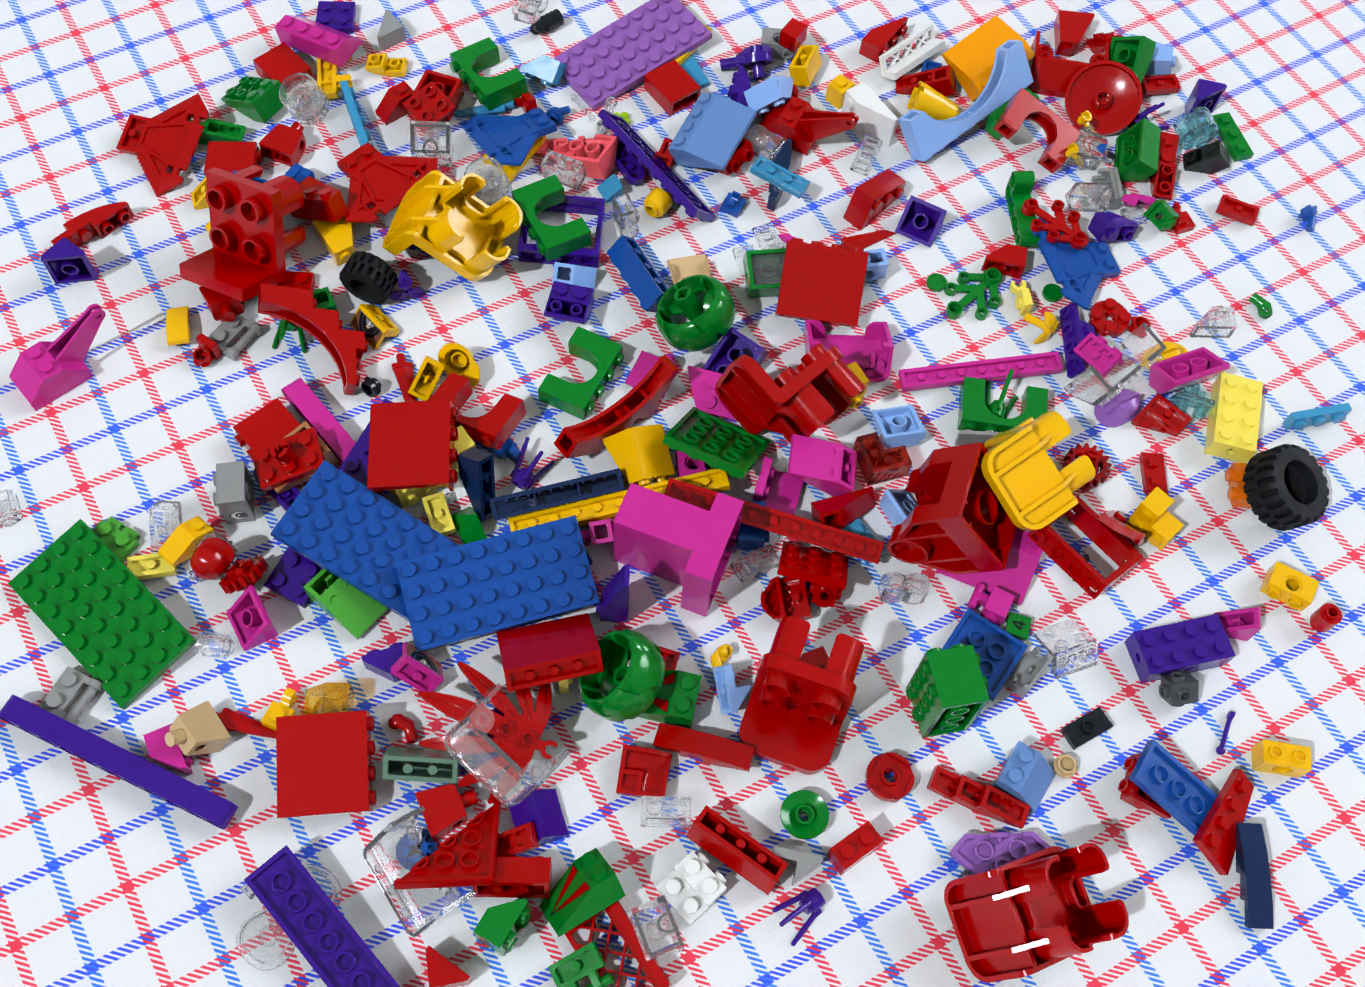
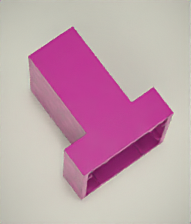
M631 483L613 521L614 561L630 564V567L683 586L680 608L706 617L733 550L729 552L724 550L725 548H732L734 541H737L744 501L718 492L710 511Z

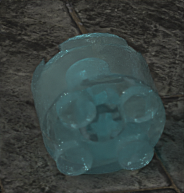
M1207 107L1193 108L1192 113L1187 115L1185 112L1174 122L1175 134L1179 135V141L1184 150L1205 146L1220 133V129Z

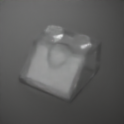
M410 121L411 157L438 158L437 166L452 167L454 146L450 122Z

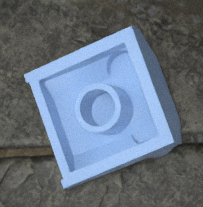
M912 404L871 411L880 434L879 442L884 448L896 449L915 446L925 438L926 431Z

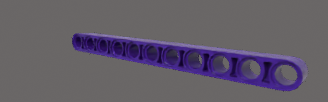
M12 694L0 710V718L7 723L222 830L226 829L239 808L234 803Z

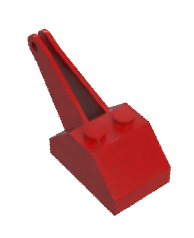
M791 96L781 107L769 109L770 112L764 115L757 127L756 136L781 146L784 145L789 137L792 139V150L808 156L816 140L854 129L859 121V117L853 112L814 110L809 102Z

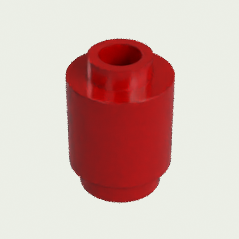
M1326 603L1310 616V626L1317 632H1328L1342 620V612L1336 605Z

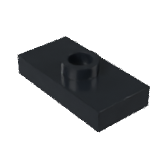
M1098 707L1066 725L1060 732L1072 749L1075 750L1110 730L1113 725L1102 709Z

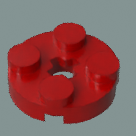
M1112 298L1095 303L1088 315L1090 319L1088 323L1094 326L1096 334L1103 337L1106 335L1112 336V338L1121 336L1128 328L1131 320V314ZM1106 316L1112 318V320L1107 321L1105 318Z
M887 752L886 754L875 756L870 761L865 772V785L878 799L894 803L907 796L914 785L915 778L910 768L911 765L906 758L897 753ZM893 772V778L896 781L887 782L883 774Z

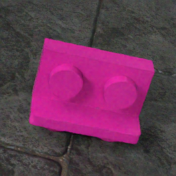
M1092 332L1073 349L1077 356L1103 377L1117 364L1121 367L1124 365L1121 351L1116 347H1109L1107 345L1108 342L1101 335L1096 336Z

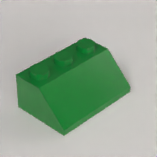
M1146 118L1141 119L1116 138V155L1113 168L1118 167L1120 181H1144L1157 172L1161 128Z

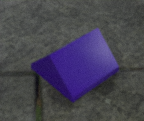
M1198 79L1185 104L1183 124L1187 126L1213 113L1227 85Z
M911 195L895 232L931 247L942 228L947 210Z
M65 237L41 255V261L55 284L98 280V275L86 253Z
M531 789L508 803L515 827L528 822L535 824L539 846L569 837L556 789Z

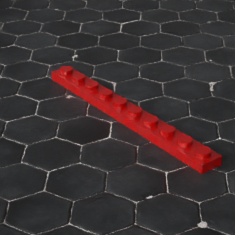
M669 477L664 495L710 511L718 492ZM742 500L744 505L740 523L879 564L885 542Z

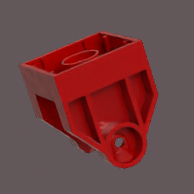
M981 442L935 449L920 468L912 471L905 491L914 493L917 504L920 506H916L902 524L896 525L892 529L887 550L893 557L902 562L920 564L957 575L1005 570L1016 526L983 476L981 464L987 449Z

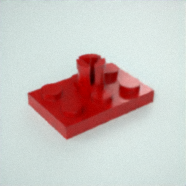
M314 427L251 450L260 489L263 492L314 474L325 460L318 434Z

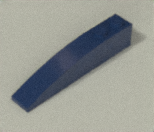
M620 468L491 498L489 502L493 519L498 521L624 491L625 488Z

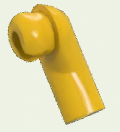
M729 644L720 645L711 655L712 669L713 667L723 666L730 655H732L733 649Z

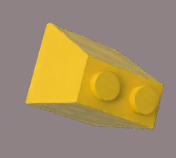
M662 424L630 427L603 439L605 447L629 484L638 483L639 486L651 484V481L655 483L666 481L667 477L675 475L668 445L662 443L665 437Z

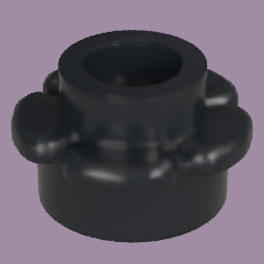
M370 377L364 379L361 388L367 396L373 397L381 393V383L378 379Z

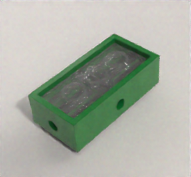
M786 248L746 251L743 265L748 298L779 295Z

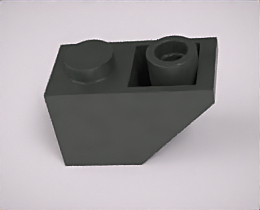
M1217 140L1183 154L1184 170L1207 174L1219 172L1230 167L1229 152L1222 142Z

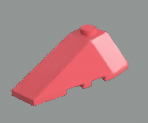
M596 134L594 138L585 139V136H578L576 140H568L567 138L546 139L536 151V154L589 178L606 180L615 167L618 137Z

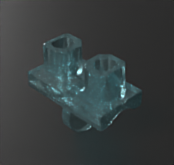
M1194 383L1192 388L1185 386L1183 391L1177 390L1175 395H1171L1170 399L1173 405L1186 413L1187 406L1194 408L1192 417L1200 420L1206 417L1208 410L1215 403V400L1204 398L1206 392L1200 391V384Z

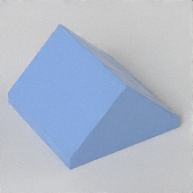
M887 489L884 491L879 506L893 527L902 524L918 504L908 491Z

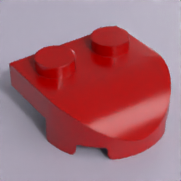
M777 576L771 579L765 591H762V608L773 620L780 623L781 618L786 616L803 620L813 618L806 581L790 577L781 579Z

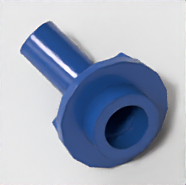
M553 107L546 114L559 126L563 123V115L570 113V107Z
M1310 204L1300 210L1301 213L1298 215L1304 222L1307 221L1305 229L1307 232L1314 231L1315 215L1318 213L1317 206H1311Z

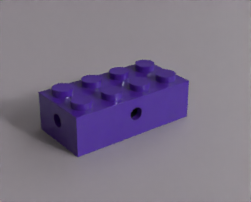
M1218 614L1135 631L1124 642L1141 684L1161 680V675H1167L1174 671L1193 673L1225 666L1236 656Z

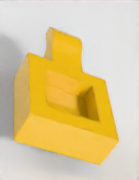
M287 687L282 695L281 702L273 701L261 719V724L276 731V717L295 716V710L291 708L298 699V696L295 695L296 691Z

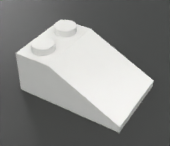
M865 82L846 90L842 112H853L859 117V121L852 130L888 147L891 146L898 118Z

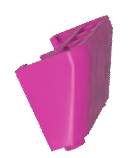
M805 320V353L818 343H821L826 350L835 345L844 355L841 360L846 365L857 362L869 382H883L889 377L894 345L887 322L876 321L870 323L866 327L864 336L825 335V327L821 321Z

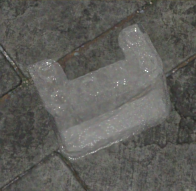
M1144 322L1115 346L1123 354L1124 365L1122 367L1117 364L1103 377L1093 366H1090L1063 389L1077 399L1093 406L1099 404L1102 407L1125 388L1124 382L1129 384L1138 377L1136 372L1140 370L1142 373L1163 357L1160 353L1167 347Z

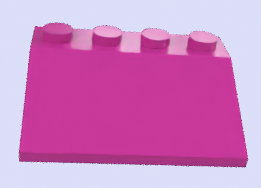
M1016 527L1005 570L958 575L939 569L936 572L972 587H976L977 583H983L986 586L984 591L990 593L993 587L996 586L1015 595L1012 603L1020 606L1040 560L1042 550L1028 537L1030 532Z

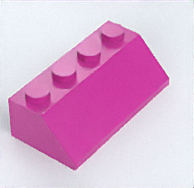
M284 15L275 26L281 44L285 42L293 49L339 67H343L363 43L362 39L302 16Z

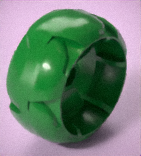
M692 275L683 278L664 292L657 304L655 319L658 330L671 346L678 350L685 349L689 352H696L711 347L728 333L735 318V306L729 291L715 277L709 278L706 275ZM684 316H686L687 319L690 321L687 323L679 324Z
M615 630L605 634L597 641L601 651L604 671L580 676L579 686L582 690L581 698L584 704L593 713L609 721L623 722L626 719L639 717L652 705L660 687L663 685L665 662L660 654V648L650 638L635 630Z

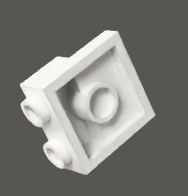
M693 850L655 887L689 927L727 890V887L724 885L727 882L724 876L719 871L713 873L707 866L709 864L708 859L701 852L696 855Z

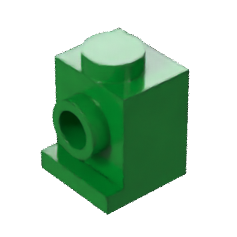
M1156 200L1143 214L1160 231H1167L1176 225V220L1180 217L1165 200Z
M328 286L313 291V299H317L316 308L338 311Z

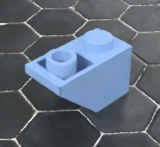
M555 262L552 282L558 281L595 288L597 268Z

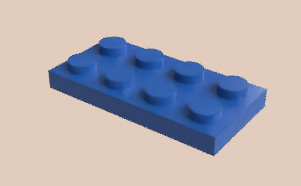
M1154 739L1147 741L1129 777L1135 785L1194 836L1218 796Z

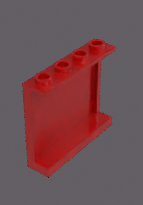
M791 238V241L787 240L775 316L801 320H819L822 323L857 327L869 252H864V248L852 247V250L843 249L844 246L840 244H832L831 247L823 246L824 243L820 241H811V244L803 243V239Z
M451 399L371 404L368 490L382 495V490L447 486L450 491H454V483H457L456 469L454 470V462L458 461V452L455 448V441H458V430L455 428V420H458L459 412Z
M588 613L496 632L508 692L604 671L600 647Z
M361 710L276 717L277 818L373 811V806L377 803L376 790L372 791V780H376L375 765H371V756L375 755L374 740L371 741V731H374L375 723L374 716H370L369 711Z

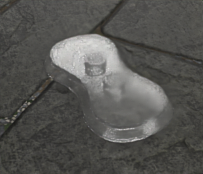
M304 865L306 870L338 908L342 898V888L337 878L321 865ZM266 908L249 916L242 923L236 936L237 948L242 957L250 965L262 971L276 969L284 964L295 948L293 942Z

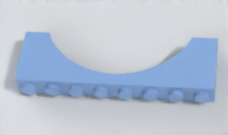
M1009 39L996 49L994 65L985 88L975 102L962 113L952 118L936 120L924 111L911 109L898 119L912 159L921 162L928 161L936 152L943 150L947 144L957 140L961 134L972 129L976 123L984 120L987 115L1011 99L1021 88L1025 89L1034 82L1022 41Z

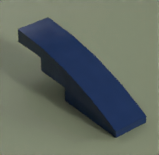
M788 137L773 160L774 163L789 170L792 153L791 138ZM771 183L768 190L770 194L767 209L774 211L784 190Z
M1236 822V872L1240 874V899L1244 900L1245 927L1274 929L1271 876L1262 824Z

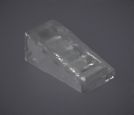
M865 135L850 170L868 177L881 150L883 141L873 136Z
M771 223L752 228L760 250L785 248Z

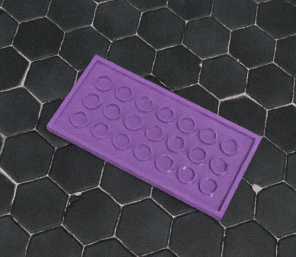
M650 0L553 59L566 64L562 78L595 111L644 81V75L649 71H653L663 64L675 60L712 39V33L679 0Z

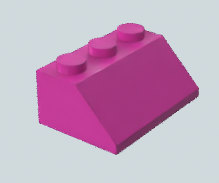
M1201 347L1150 364L1149 386L1161 395L1167 394L1171 391L1213 378L1228 370L1230 364L1205 347Z

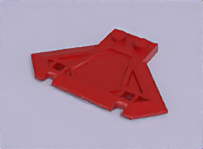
M199 93L152 118L130 114L116 148L119 152L137 156L156 196L159 197L182 185L184 178L179 176L180 172L188 170L204 130V126L200 125L201 120H208L210 114Z
M367 142L337 162L338 168L350 178L347 201L348 213L346 214L345 222L375 223L379 220L376 216L378 213L381 212L386 215L399 206L407 191L430 171H437L438 158L384 156Z

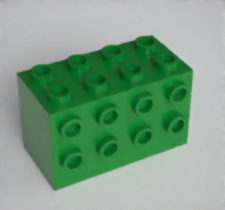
M956 644L951 646L950 649L932 648L928 650L906 686L907 698L913 704V720L918 722L922 738L968 730L990 699L987 693L988 682L985 675L981 673L980 656L978 652H975L973 645L964 646V644Z

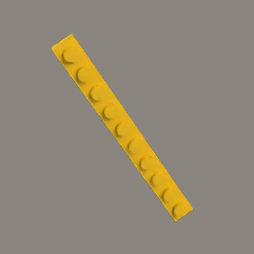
M712 469L674 478L716 492L730 490L727 473L721 469ZM668 480L642 487L664 494ZM627 490L508 518L510 530L513 532L576 515L579 526L588 524V522L614 518Z

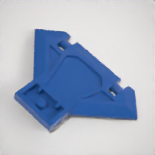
M541 108L531 109L529 112L519 116L474 114L464 126V130L471 132L469 134L470 137L489 158L495 157L492 160L496 165L510 166L522 165L537 138L558 131L556 123Z
M1040 217L1038 218V219L1042 220L1043 223H1048V222H1046L1045 220H1043L1042 218H1040ZM1032 231L1034 236L1040 238L1037 244L1056 283L1063 285V288L1060 290L1062 295L1087 310L1101 279L1118 277L1121 273L1106 242H1089L1086 247L1078 250L1072 248L1066 242H1048L1046 236L1049 231Z

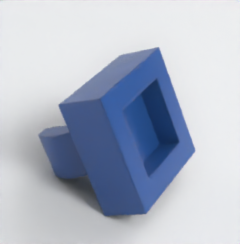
M733 190L732 193H728L720 205V211L738 218L746 205V199L740 197L741 194Z

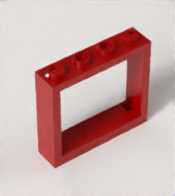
M1076 496L1079 501L1077 505L1047 526L1032 530L1028 537L1095 600L1130 572L1143 556L1119 533L1102 523L1098 519L1100 516L1079 496ZM1066 516L1109 556L1119 568L1104 578L1057 534L1050 525Z

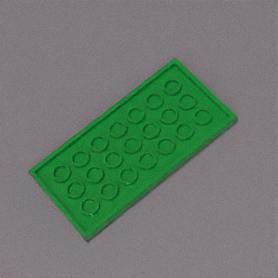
M81 519L8 583L90 675L103 684L101 687L124 710L198 642Z

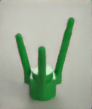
M281 319L272 349H276L279 339H284L286 330L293 331L295 328H298L301 349L303 353H306L303 329Z
M1013 369L1009 371L999 400H994L990 403L991 383H986V406L993 414L1001 418L1007 417L1008 412L1018 398L1015 395L1007 407H1005L1003 401L1012 379Z

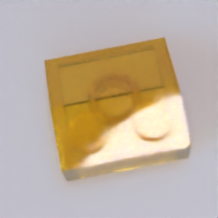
M325 682L307 689L303 715L353 711L355 692L351 684Z

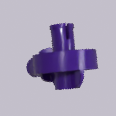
M753 45L739 52L736 57L720 59L721 71L739 68V65L744 68L753 67V79L765 78L764 66L773 63V54L771 48L767 45Z

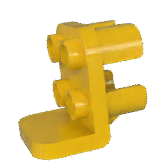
M433 170L416 182L404 195L382 247L396 256L414 244L465 279L479 281L489 275L495 265L509 256L511 248L507 245L503 248L501 247L505 238L519 229L523 219L522 211L519 205L508 196L502 197L491 206H488L474 196L486 184L485 179L477 174H466L457 182H454L443 173Z
M1048 411L1035 420L1033 417H1029L1013 429L998 433L984 443L987 452L981 464L983 476L1013 524L1022 530L1041 529L1077 505L1079 501L1072 493L1091 481L1096 475L1095 468L1086 455L1078 457L1061 470H1057L1046 450L1070 435L1071 428L1066 420L1055 411Z

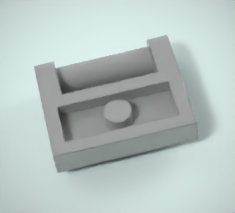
M236 315L235 320L232 322L223 321L208 338L217 342L223 355L235 361L239 357L238 353L255 336H259L263 330L258 324L252 323L240 315ZM248 330V332L231 348V346Z
M67 667L38 707L77 725L80 721L78 718L98 691L101 692L103 684L94 678H90ZM86 685L89 686L83 694V696L78 701V703L75 705L73 710L70 712V714H68V710L74 704V702L79 697L81 692L84 690Z

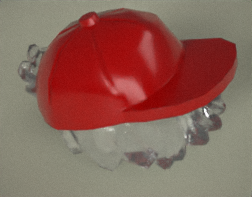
M214 532L204 535L203 540L196 544L190 559L192 570L189 571V578L192 580L197 579V582L220 578L226 570L234 565L233 562L239 557L236 554L237 549H235V546H232L233 541H228V538L222 537L220 533L215 535Z

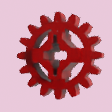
M1085 443L1083 447L1080 444H1077L1075 448L1071 447L1063 459L1065 461L1063 468L1074 461V458L1077 459L1084 455L1088 456L1095 468L1096 475L1085 486L1089 488L1092 484L1096 488L1100 483L1103 484L1111 473L1109 469L1112 464L1107 463L1109 456L1102 455L1103 449L1097 451V445L1089 448L1088 443Z
M262 555L259 557L255 556L252 559H241L235 562L230 569L226 570V576L220 579L219 585L226 594L247 589L249 585L254 586L258 580L262 579V573L268 570L269 565Z

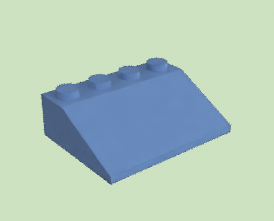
M701 93L668 147L671 156L674 157L675 164L724 170L755 118L756 110L719 94Z

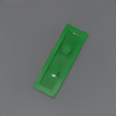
M1230 113L1212 115L1210 122L1233 161L1251 159L1254 153Z

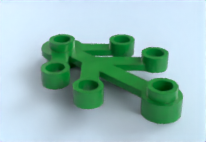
M989 268L983 274L960 272L957 278L959 284L947 283L944 292L948 296H954L956 292L968 294L959 302L951 301L948 303L945 310L947 317L951 320L958 319L963 309L976 298L977 310L975 318L980 321L985 320L988 310L985 305L984 290L989 287L990 298L987 302L988 307L997 309L1001 303L997 286L1002 281L1001 272L996 268ZM969 281L980 282L978 285H966Z

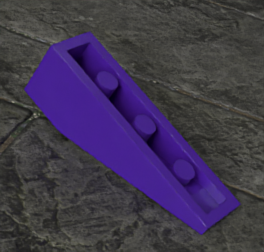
M625 564L602 590L601 599H599L600 604L596 605V613H600V621L628 623L630 564Z

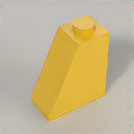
M346 214L337 222L312 220L317 236L337 266L346 263L352 253L356 252L354 223L345 222Z

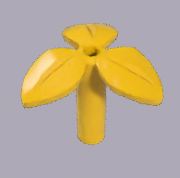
M1047 311L1044 313V321L1029 313H1026L1024 316L1025 321L1043 330V333L1034 340V344L1047 341L1050 335L1056 332L1059 324L1054 314Z

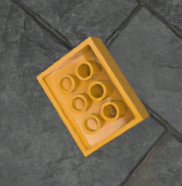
M997 15L942 54V57L947 65L951 66L955 77L971 101L977 99L985 88L994 65L995 51L1009 39L1022 41L1028 61L1035 56L1026 40Z

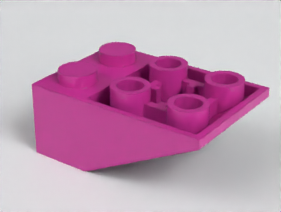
M793 434L787 474L833 497L854 491L857 452L840 443Z

